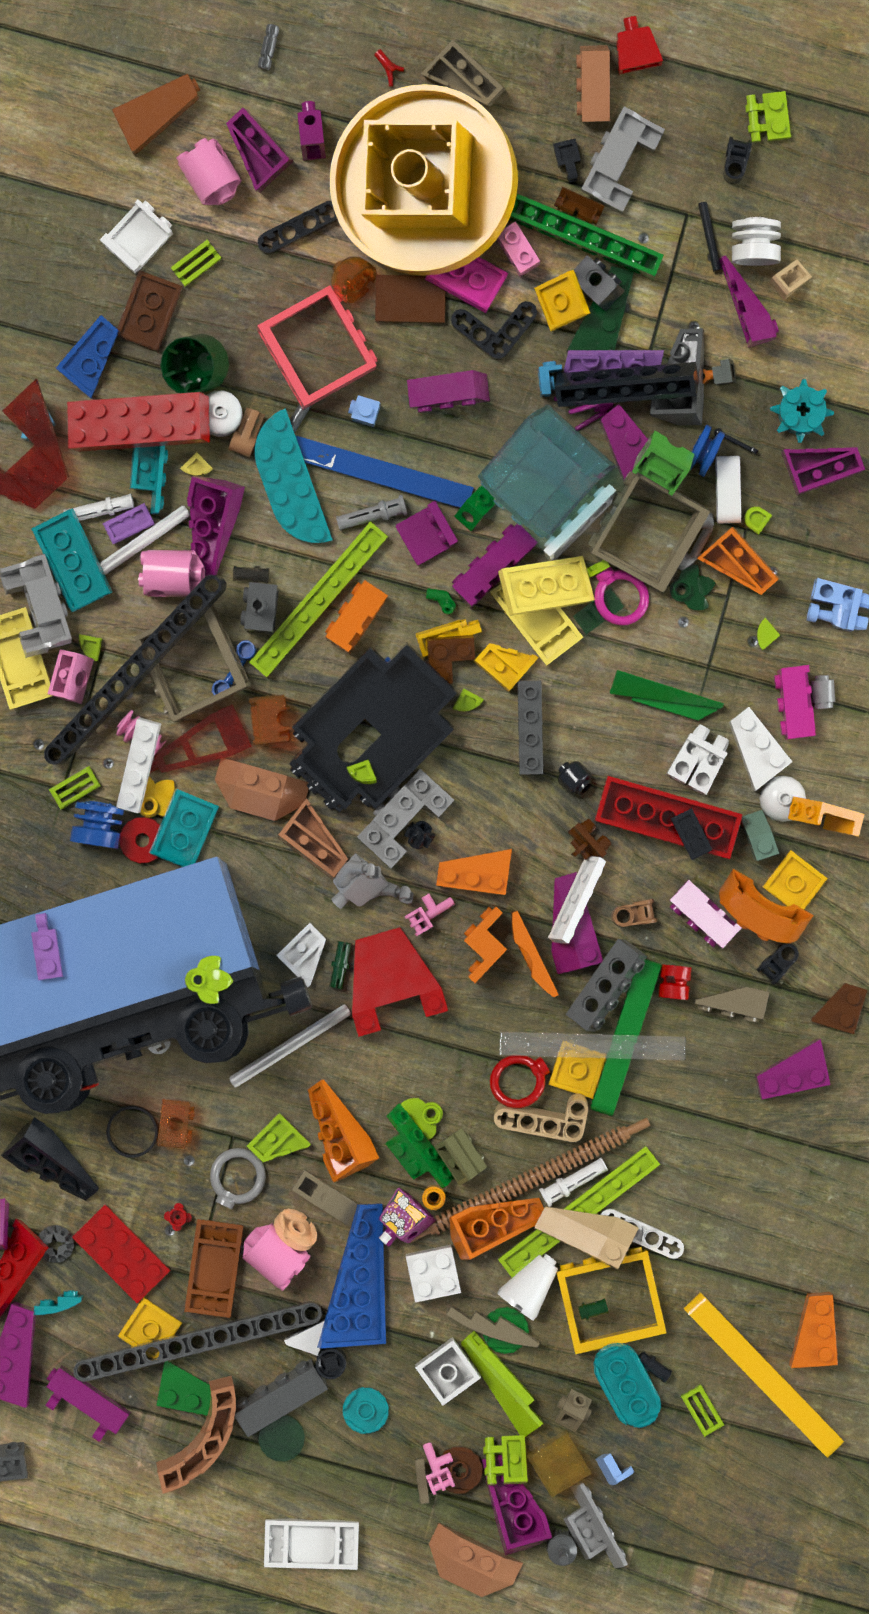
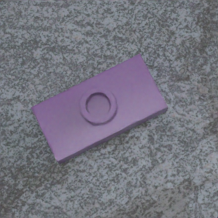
M145 503L104 522L103 525L114 545L155 525Z

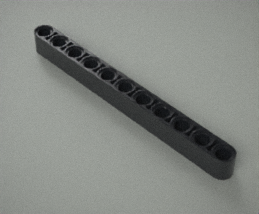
M208 575L203 578L44 750V758L49 764L56 765L68 761L221 597L227 587L223 577ZM213 579L217 580L219 585L215 592H212L209 588V583ZM197 596L201 597L203 601L199 609L195 608L193 604ZM181 613L187 617V622L183 626L178 623V616ZM165 630H168L171 634V639L168 643L162 639V633ZM149 647L155 650V656L152 660L146 655ZM133 664L139 667V674L136 677L131 673V666ZM117 681H121L124 685L121 693L115 690ZM103 697L108 701V707L105 710L101 709L99 705ZM87 714L92 717V724L89 727L84 723V717ZM71 731L75 732L77 736L75 743H71L68 739ZM55 748L61 751L59 760L53 757V750Z

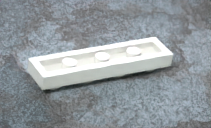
M140 717L137 718L116 807L134 813L141 812L161 723Z
M590 856L583 860L548 936L553 942L569 944L570 939L573 937L575 928L583 916L586 904L593 894V889L606 863L601 857Z

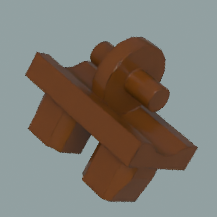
M590 819L585 820L581 824L577 823L568 831L574 839L570 842L576 849L571 854L574 858L579 853L585 860L590 856L603 858L607 854L606 850L611 845L610 840L604 835L597 840L590 835L596 829V825Z

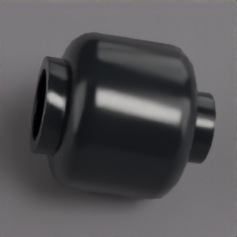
M579 761L565 762L558 770L560 773L558 783L571 795H582L592 785V773Z

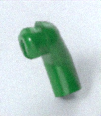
M427 588L426 599L438 601L444 614L450 615L454 612L456 604L448 591Z

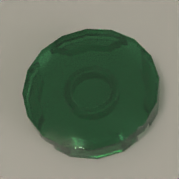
M284 1415L259 1431L261 1450L267 1457L275 1461L285 1462L295 1458L304 1446L305 1433L303 1427L296 1418L290 1415Z

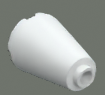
M547 1254L544 1257L538 1255L504 1284L497 1292L498 1295L534 1321L558 1270L555 1267L557 1262Z

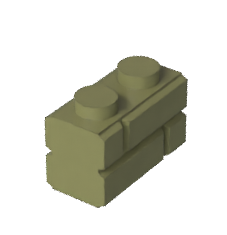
M462 1128L453 1132L434 1146L459 1185L471 1180L487 1168L483 1155L475 1149L471 1143L470 1135L464 1132Z

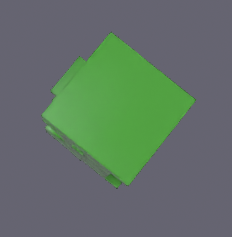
M654 430L637 455L632 472L644 475L669 490L668 494L672 496L690 471L694 453L684 447L678 448L669 443L667 437Z

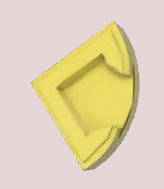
M197 452L180 468L183 472L192 476H202L213 470Z

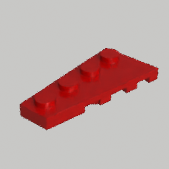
M15 1219L12 1225L14 1227L11 1237H8L7 1250L4 1251L0 1259V1317L49 1248L19 1219Z

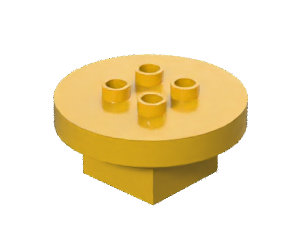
M423 84L401 87L389 91L367 104L350 121L342 133L331 163V200L337 219L346 235L362 252L379 264L410 275L423 276L447 273L465 266L478 258L490 248L504 230L510 219L517 196L518 170L516 158L508 136L501 125L481 104L457 90L438 85Z

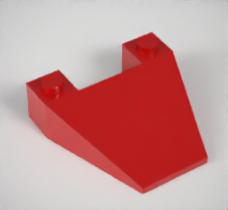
M400 927L355 940L352 1016L358 1037L381 1031L376 1007L420 995L426 1017L448 1011L442 987Z

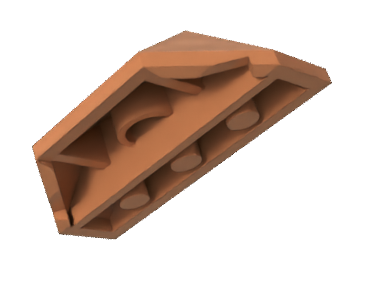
M222 757L215 777V781L231 809L273 821L298 809L306 800L309 790L306 786L308 784L306 781Z
M438 1523L429 1542L439 1576L480 1597L513 1585L523 1562L441 1523Z

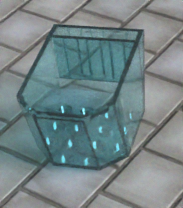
M547 404L530 414L478 475L481 485L495 498L493 500L494 503L504 510L506 508L512 513L511 518L517 524H524L539 537L549 539L580 508L616 468V465Z

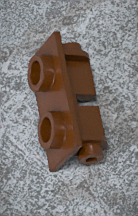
M562 187L554 204L555 207H558V211L562 210L571 215L574 214L577 218L597 225L605 207Z

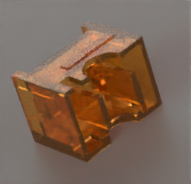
M285 695L249 698L253 736L255 739L253 740L254 745L290 742L289 729H292V726L284 727L279 721L282 712L291 710L290 707H286Z

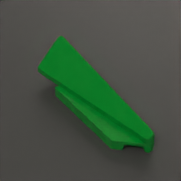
M619 670L615 673L609 692L613 695L632 697L631 701L696 721L724 707V703Z

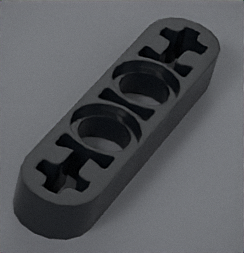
M326 201L261 234L258 238L260 251L268 255L273 254L336 222L338 219L335 212L332 218L329 215L322 217L324 221L322 224H320L319 217L315 213L317 211H320V215L326 213V207L328 206L334 209L332 201ZM308 216L316 219V225L311 229L303 225L304 218ZM284 228H294L296 231L295 236L292 239L284 238L282 235ZM278 232L279 238L283 242L279 245L277 240L272 243L271 249H268L267 246L262 247L265 238L268 237L269 240H273L276 238L274 233Z

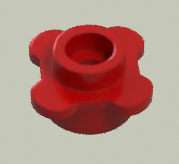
M176 1203L171 1211H167L164 1214V1219L169 1221L172 1229L175 1231L181 1230L182 1225L192 1220V1215L183 1209L184 1206L181 1203Z

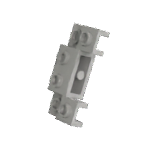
M624 106L612 131H606L600 143L604 146L600 153L595 152L590 162V165L593 167L581 192L601 201V204L622 214L633 193L632 190L617 183L637 144L654 152L665 129Z
M45 554L16 565L0 568V578L5 594L24 590L34 621V629L19 633L25 658L44 654L51 648L70 644L72 638L65 619L68 616L67 609L64 603H60L58 597L61 595L58 582L54 583Z
M421 769L402 789L397 787L389 795L391 798L390 802L386 806L382 803L373 812L376 817L357 836L390 868L407 852L394 838L424 805L439 817L454 801L451 796Z

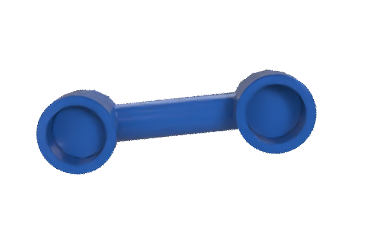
M247 640L241 641L236 648L242 666H244L247 660H251L256 655L255 645ZM230 671L224 680H218L213 684V695L232 687L234 679Z

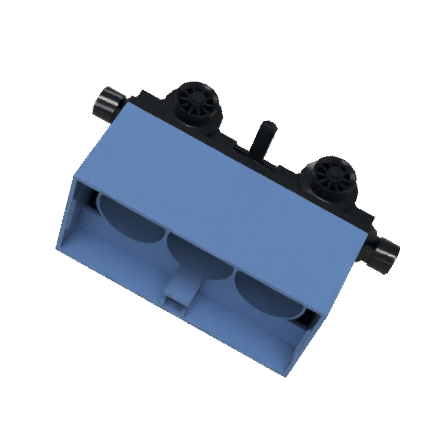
M218 857L210 858L0 925V1094H3L0 1095V1101L19 1095L23 1103L37 1112L49 1114L70 1111L81 1105L88 1097L90 1090L99 1085L93 1066L95 1064L124 1055L127 1061L141 1057V1050L175 1039H177L183 1052L193 1060L203 1063L226 1062L237 1056L246 1045L249 1035V1022L287 1010L290 1017L312 1010L311 999L302 976L281 982V990L268 994L269 998L283 995L284 999H267L262 983V975L226 862ZM46 913L49 930L56 929L63 977L38 980L31 932H38L35 915ZM208 956L221 957L219 969L228 973L233 979L232 984L227 989L218 991L219 1001L215 1004L201 1001L197 992L190 991L185 985L187 972L197 968L199 961ZM196 975L193 980L195 984L199 985L201 978ZM283 1004H286V1006H282V1007H279V1008L270 1010V1009H272V1008H275V1007L281 1006V1005H283Z

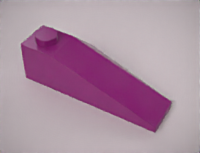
M722 256L720 258L721 266L748 348L775 340L777 337L776 333L779 332L776 320H771L770 314L727 256Z
M192 476L187 497V504L190 507L191 515L189 528H192L193 540L191 550L196 552L204 565L205 576L216 575L240 511L245 487L226 480Z
M577 872L554 879L552 928L576 878ZM587 904L569 944L552 941L551 953L557 974L602 963L603 961Z
M502 1455L495 1456L496 1466H502ZM486 1459L481 1460L483 1471L486 1468ZM497 1475V1484L487 1485L505 1555L527 1550L552 1539L546 1515L539 1508L524 1484H504L503 1475Z

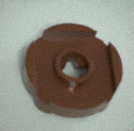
M453 1446L445 1449L440 1456L450 1453L453 1462L440 1467L441 1470L446 1467L449 1469L455 1487L448 1486L446 1490L455 1494H463L470 1491L480 1482L482 1477V1463L478 1454L465 1446ZM458 1463L462 1464L463 1468H466V1472H461V1476H457L456 1471L452 1470L453 1466L456 1467Z

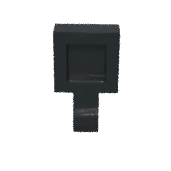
M576 138L553 143L558 168L565 167L568 183L578 181L575 164L581 163Z

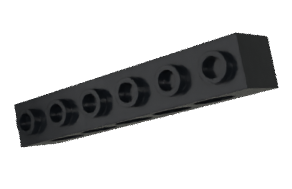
M696 362L558 373L555 392L558 407L697 396L699 380Z

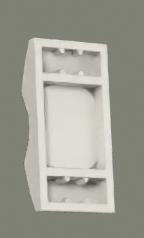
M266 1519L264 1567L357 1570L359 1522L333 1519Z

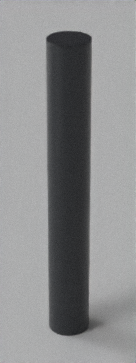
M707 202L698 203L712 269L713 272L722 270L708 204Z

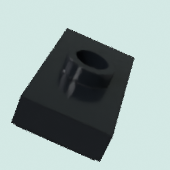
M692 808L670 818L691 860L712 851L710 843Z

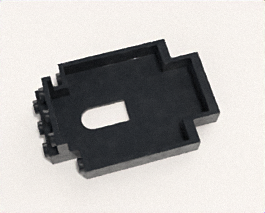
M406 643L388 662L370 646L293 724L292 729L295 730L293 735L300 742L306 741L307 744L290 760L289 764L292 766L290 771L299 779L303 777L308 782L306 786L315 795L320 793L325 798L324 804L332 811L336 809L340 812L343 808L346 809L358 793L361 794L359 799L367 807L372 805L376 809L454 730V726L439 711L457 694V690L409 643ZM366 719L381 735L358 759L353 762L343 761L337 752L339 744ZM369 760L377 783L363 784L357 782L349 775L347 767Z

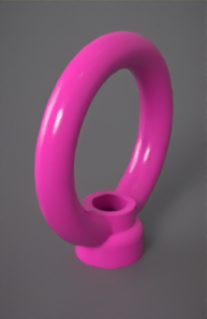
M611 566L596 576L599 583L595 589V605L599 614L605 620L615 625H630L638 621L645 614L649 603V594L643 581L623 570L614 571ZM615 580H627L634 584L639 592V605L630 615H614L605 606L604 591Z

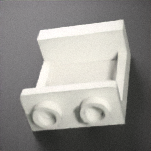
M138 199L135 202V206L109 234L105 233L100 239L101 243L135 275L173 235L170 229L172 227L171 223L163 216L159 219L153 213L155 209L147 201L142 203Z

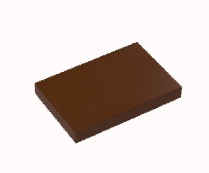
M139 270L117 328L119 330L117 337L159 352L183 286Z
M376 275L375 322L445 324V290L425 280L426 276Z

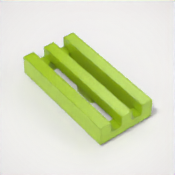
M206 240L173 265L171 269L186 287L222 258L210 242ZM205 248L209 249L207 252H205L203 255L197 258L194 262L188 265L181 272L178 271L179 268L185 265L188 261H190L192 258L198 255ZM211 254H213L214 258L207 262L200 269H198L195 273H193L187 279L183 277L189 271L195 268L198 264H200L202 261L208 258Z
M90 766L52 787L49 791L62 810L101 787ZM88 773L90 776L57 795V790ZM93 781L94 785L67 801L61 802L60 799Z
M701 1384L689 1390V1392L680 1395L704 1437L724 1426ZM697 1392L701 1393L718 1422L717 1424L713 1425L696 1395ZM692 1396L710 1428L707 1430L704 1428L687 1398Z

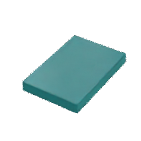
M175 788L149 853L182 867L195 864L219 806Z

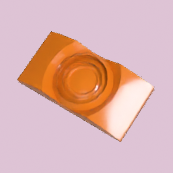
M518 911L512 912L513 940L518 945L531 971V977L548 994L553 997L558 996L559 994Z

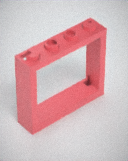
M330 285L257 326V332L303 410L374 371L377 366V358L371 349L368 351L364 344L366 339L360 329L356 331L352 324L354 322L352 314L348 309L344 310L340 302L343 301L337 289L333 290ZM327 297L365 364L308 395L270 328Z

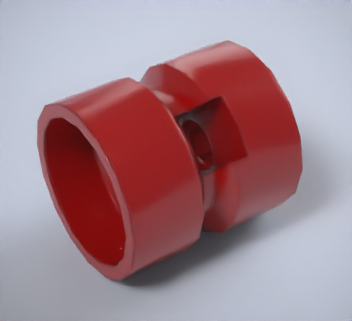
M662 964L660 977L664 981L659 986L658 997L689 1000L690 987L687 985V982L691 980L692 967Z

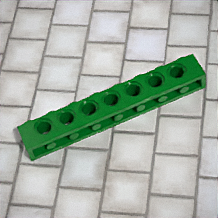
M517 194L510 221H516L521 226L654 280L663 259V254Z

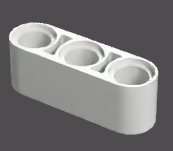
M716 456L717 524L741 523L740 457Z

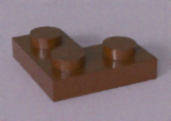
M473 635L427 638L428 663L449 684H453L452 661L475 660Z

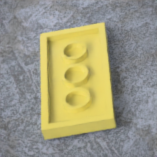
M583 556L504 568L498 571L510 616L591 603L595 600Z

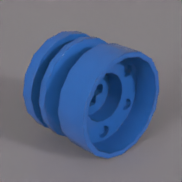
M96 801L76 802L75 808L85 809V814H74V818L83 821V826H72L70 841L118 849L120 833L110 829L111 825H122V821L112 820L113 814L123 815L124 809H119L112 804Z

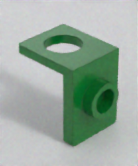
M481 485L465 501L454 517L472 531L499 500ZM463 512L470 513L473 516V522L467 521L463 516Z

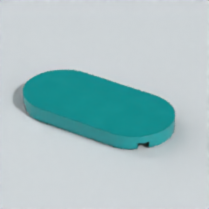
M612 1343L604 1346L595 1356L594 1373L615 1414L626 1425L628 1424L636 1428L650 1425L658 1417L661 1409V1400L638 1354L632 1347L623 1343Z

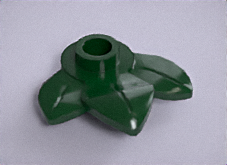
M691 565L682 570L679 579L671 584L670 595L674 600L684 602L689 609L705 610L709 605L704 596L714 588L716 583L709 577L699 576L698 565ZM683 586L686 590L685 594H678L677 588Z

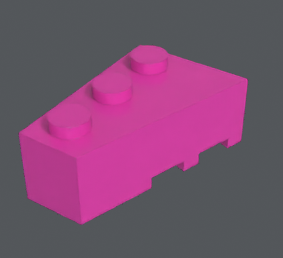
M809 665L781 668L777 671L778 675H774L775 689L780 690V698H777L778 712L783 713V721H780L781 735H785L786 740L816 736L810 695L812 690L808 680Z

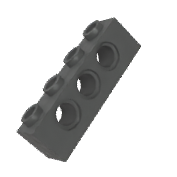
M518 681L519 775H543L541 681Z
M618 939L566 1015L586 1031L595 1032L604 1025V1018L608 1012L614 1010L619 1002L617 999L622 992H626L631 986L633 976L643 969L647 956L627 940ZM621 962H623L625 965V969L620 974L618 971V966ZM608 981H610L612 987L611 990L607 993L605 990V985ZM597 1000L598 1009L593 1011L592 1003Z

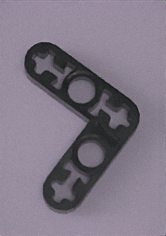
M522 302L497 333L464 309L456 310L452 314L451 324L455 330L495 360H501L510 352L537 316V309L531 302ZM530 307L532 317L526 316L522 321L526 325L522 327L513 318L516 316L519 320L523 313L521 309ZM457 315L459 317L465 315V321L469 325L472 324V321L476 323L471 327L469 334L465 332L468 329L467 326L464 324L457 325ZM513 324L518 327L519 333L517 336L509 337L506 334L505 329L508 325ZM478 328L484 329L486 331V338L482 341L475 340L473 337L474 330ZM500 334H502L505 340L512 343L508 345L507 342H505V344L502 346V350L504 352L502 354L498 352L495 355L493 353L494 348L492 347V345L500 344L502 338H499Z

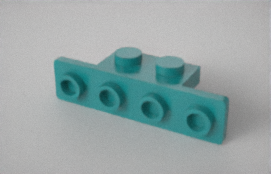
M165 446L133 448L129 489L152 491L150 514L154 515L158 514L164 505L161 487H164L166 482L163 464L167 463L168 450H165Z

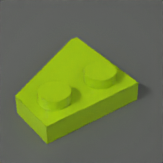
M279 1112L247 1144V1147L262 1162H266L276 1157L307 1148L311 1143Z

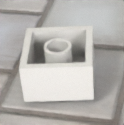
M452 1245L406 1254L415 1302L461 1293Z
M454 1337L415 1364L416 1370L442 1406L481 1378L480 1373Z

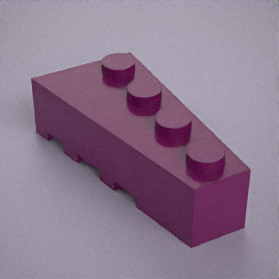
M519 523L515 526L510 524L502 532L504 537L498 542L494 540L485 549L487 553L482 558L477 556L468 565L470 569L465 574L461 572L452 581V590L470 609L500 581L499 570L515 567L538 544Z
M14 1301L11 1304L0 1337V1400L27 1408L30 1398L36 1315H34L33 1307Z

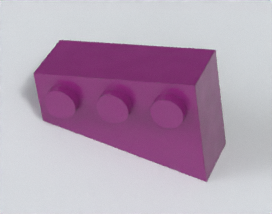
M475 370L407 380L410 408L417 409L418 413L431 412L432 408L436 407L451 409L454 408V405L472 406L476 405V403L490 402L487 374Z
M618 404L601 418L600 424L624 482L627 474L632 472L636 457L648 439Z

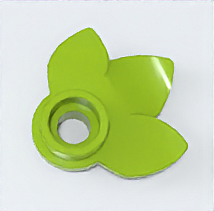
M208 956L201 959L197 968L189 970L185 976L186 987L192 992H197L200 1000L208 1004L218 1003V991L227 989L233 982L232 977L228 973L219 969L221 957ZM196 975L201 978L199 985L195 984L193 980Z
M410 1098L401 1103L402 1107L408 1112L419 1129L422 1130L426 1138L430 1140L436 1133V1124L441 1121L443 1116L440 1105L435 1102L425 1103L419 1098ZM430 1109L435 1111V1115L432 1117L426 1114Z

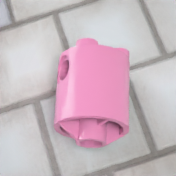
M204 138L194 145L195 149L190 152H183L176 159L203 205H222L235 196L236 189L242 179L219 142L215 139L208 141Z
M148 550L141 552L143 573H139L138 581L139 587H143L144 595L148 597H187L201 580L205 578L204 565L194 550Z
M273 1222L270 1225L256 1227L244 1241L243 1259L281 1291L288 1286L294 1275L299 1274L311 1257L307 1251H298L287 1246L277 1235Z

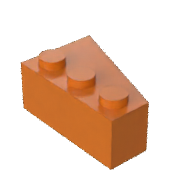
M731 527L697 558L760 595L779 580L774 571L734 527Z
M831 1292L807 1293L789 1366L791 1368L838 1365L833 1294Z

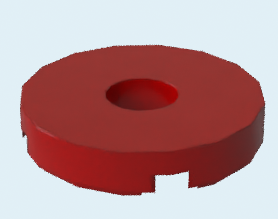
M139 817L128 821L122 828L119 839L123 854L131 861L137 863H149L157 859L158 856L150 854L149 851L160 824L147 817ZM141 833L149 837V843L145 847H140L136 843V838Z

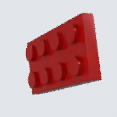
M106 1204L72 1236L136 1303L170 1272L167 1265Z

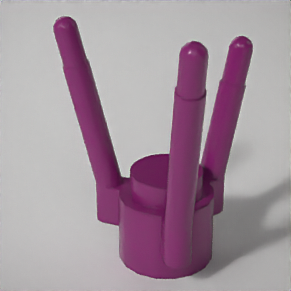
M613 403L583 405L569 410V414L593 408L594 412H598L576 426L575 430L578 431L598 418L605 416L608 410L613 409Z

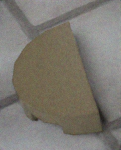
M424 1457L416 1458L415 1468L419 1500L421 1504L429 1503Z

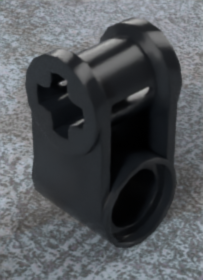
M729 137L723 177L727 183L737 184L742 180L746 171L747 161L749 160L752 141L743 142ZM736 167L740 170V174L732 176L728 169Z
M782 943L756 970L758 972L761 971L771 980L770 984L773 986L796 962L799 956L798 949L792 943ZM785 947H791L794 950V956L789 960L783 959L781 956V952ZM769 966L773 971H775V974H773L767 967Z

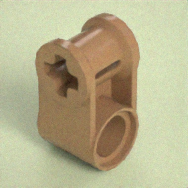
M654 899L616 907L611 914L613 923L619 927L658 922L657 918L654 917L652 906ZM622 909L626 910L629 915L625 923H620L617 920V913Z

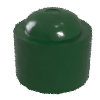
M197 334L175 339L168 344L162 353L160 367L162 377L175 392L179 394L203 393L214 390L223 383L228 374L229 360L221 342L213 336Z

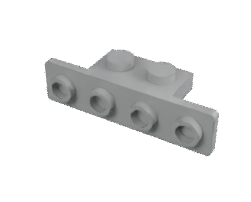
M584 1483L570 1486L581 1507L563 1520L585 1560L591 1559L605 1550L614 1568L628 1565L625 1559L626 1555L622 1548L617 1545L612 1529L606 1525L601 1509L595 1505L590 1489Z

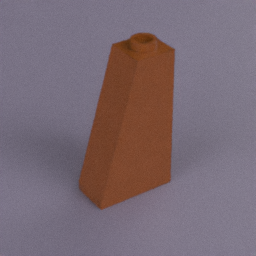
M188 74L183 75L112 109L133 155L143 150L199 100L197 92L201 90L195 78L190 79Z

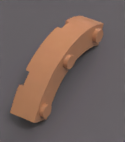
M232 1376L209 1381L211 1394L210 1408L206 1421L195 1439L174 1456L156 1462L163 1494L181 1488L200 1473L203 1474L222 1453L232 1432L236 1412V1397Z

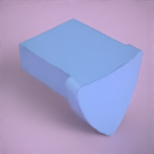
M602 1454L595 1459L610 1485H616L634 1473L631 1466L620 1471L611 1454Z

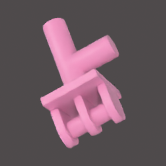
M427 894L421 899L428 911L424 912L422 907H419L404 916L411 922L410 927H414L416 936L433 927L430 922L431 919L455 905L451 897L436 905L430 894Z
M432 1443L423 1445L432 1470V1474L427 1475L426 1479L433 1495L437 1494L436 1491L441 1489L445 1491L448 1486L455 1487L449 1469L446 1467L441 1470L440 1467L453 1462L451 1454L447 1453L436 1457Z

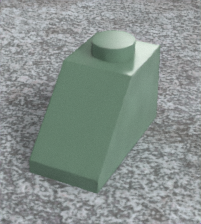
M763 810L742 816L741 822L754 860L759 861L779 854Z

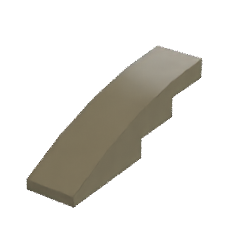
M451 1305L446 1312L447 1316L462 1325L491 1338L536 1348L540 1344L537 1339L501 1315L496 1322H493L477 1310L469 1317Z

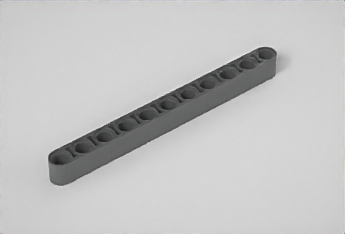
M308 1301L83 1358L76 1363L73 1369L74 1376L79 1381L86 1382L315 1324L321 1319L322 1308L317 1302ZM311 1306L318 1310V1315L313 1319L305 1315V1310ZM284 1313H293L296 1318L294 1323H284L282 1320ZM263 1318H269L273 1326L269 1330H264L260 1327V1321ZM240 1324H247L250 1328V1333L242 1336L237 1332V1327ZM222 1329L227 1333V1339L225 1341H217L214 1333ZM200 1335L204 1338L205 1344L201 1347H195L192 1344V1338ZM172 1341H178L182 1345V1350L174 1353L169 1349V1344ZM149 1347H156L159 1351V1356L155 1359L149 1358L146 1350ZM131 1352L136 1356L134 1364H127L124 1361L126 1353ZM103 1359H111L114 1367L111 1370L103 1369L101 1366ZM81 1364H87L91 1368V1373L83 1376L79 1373L78 1367Z

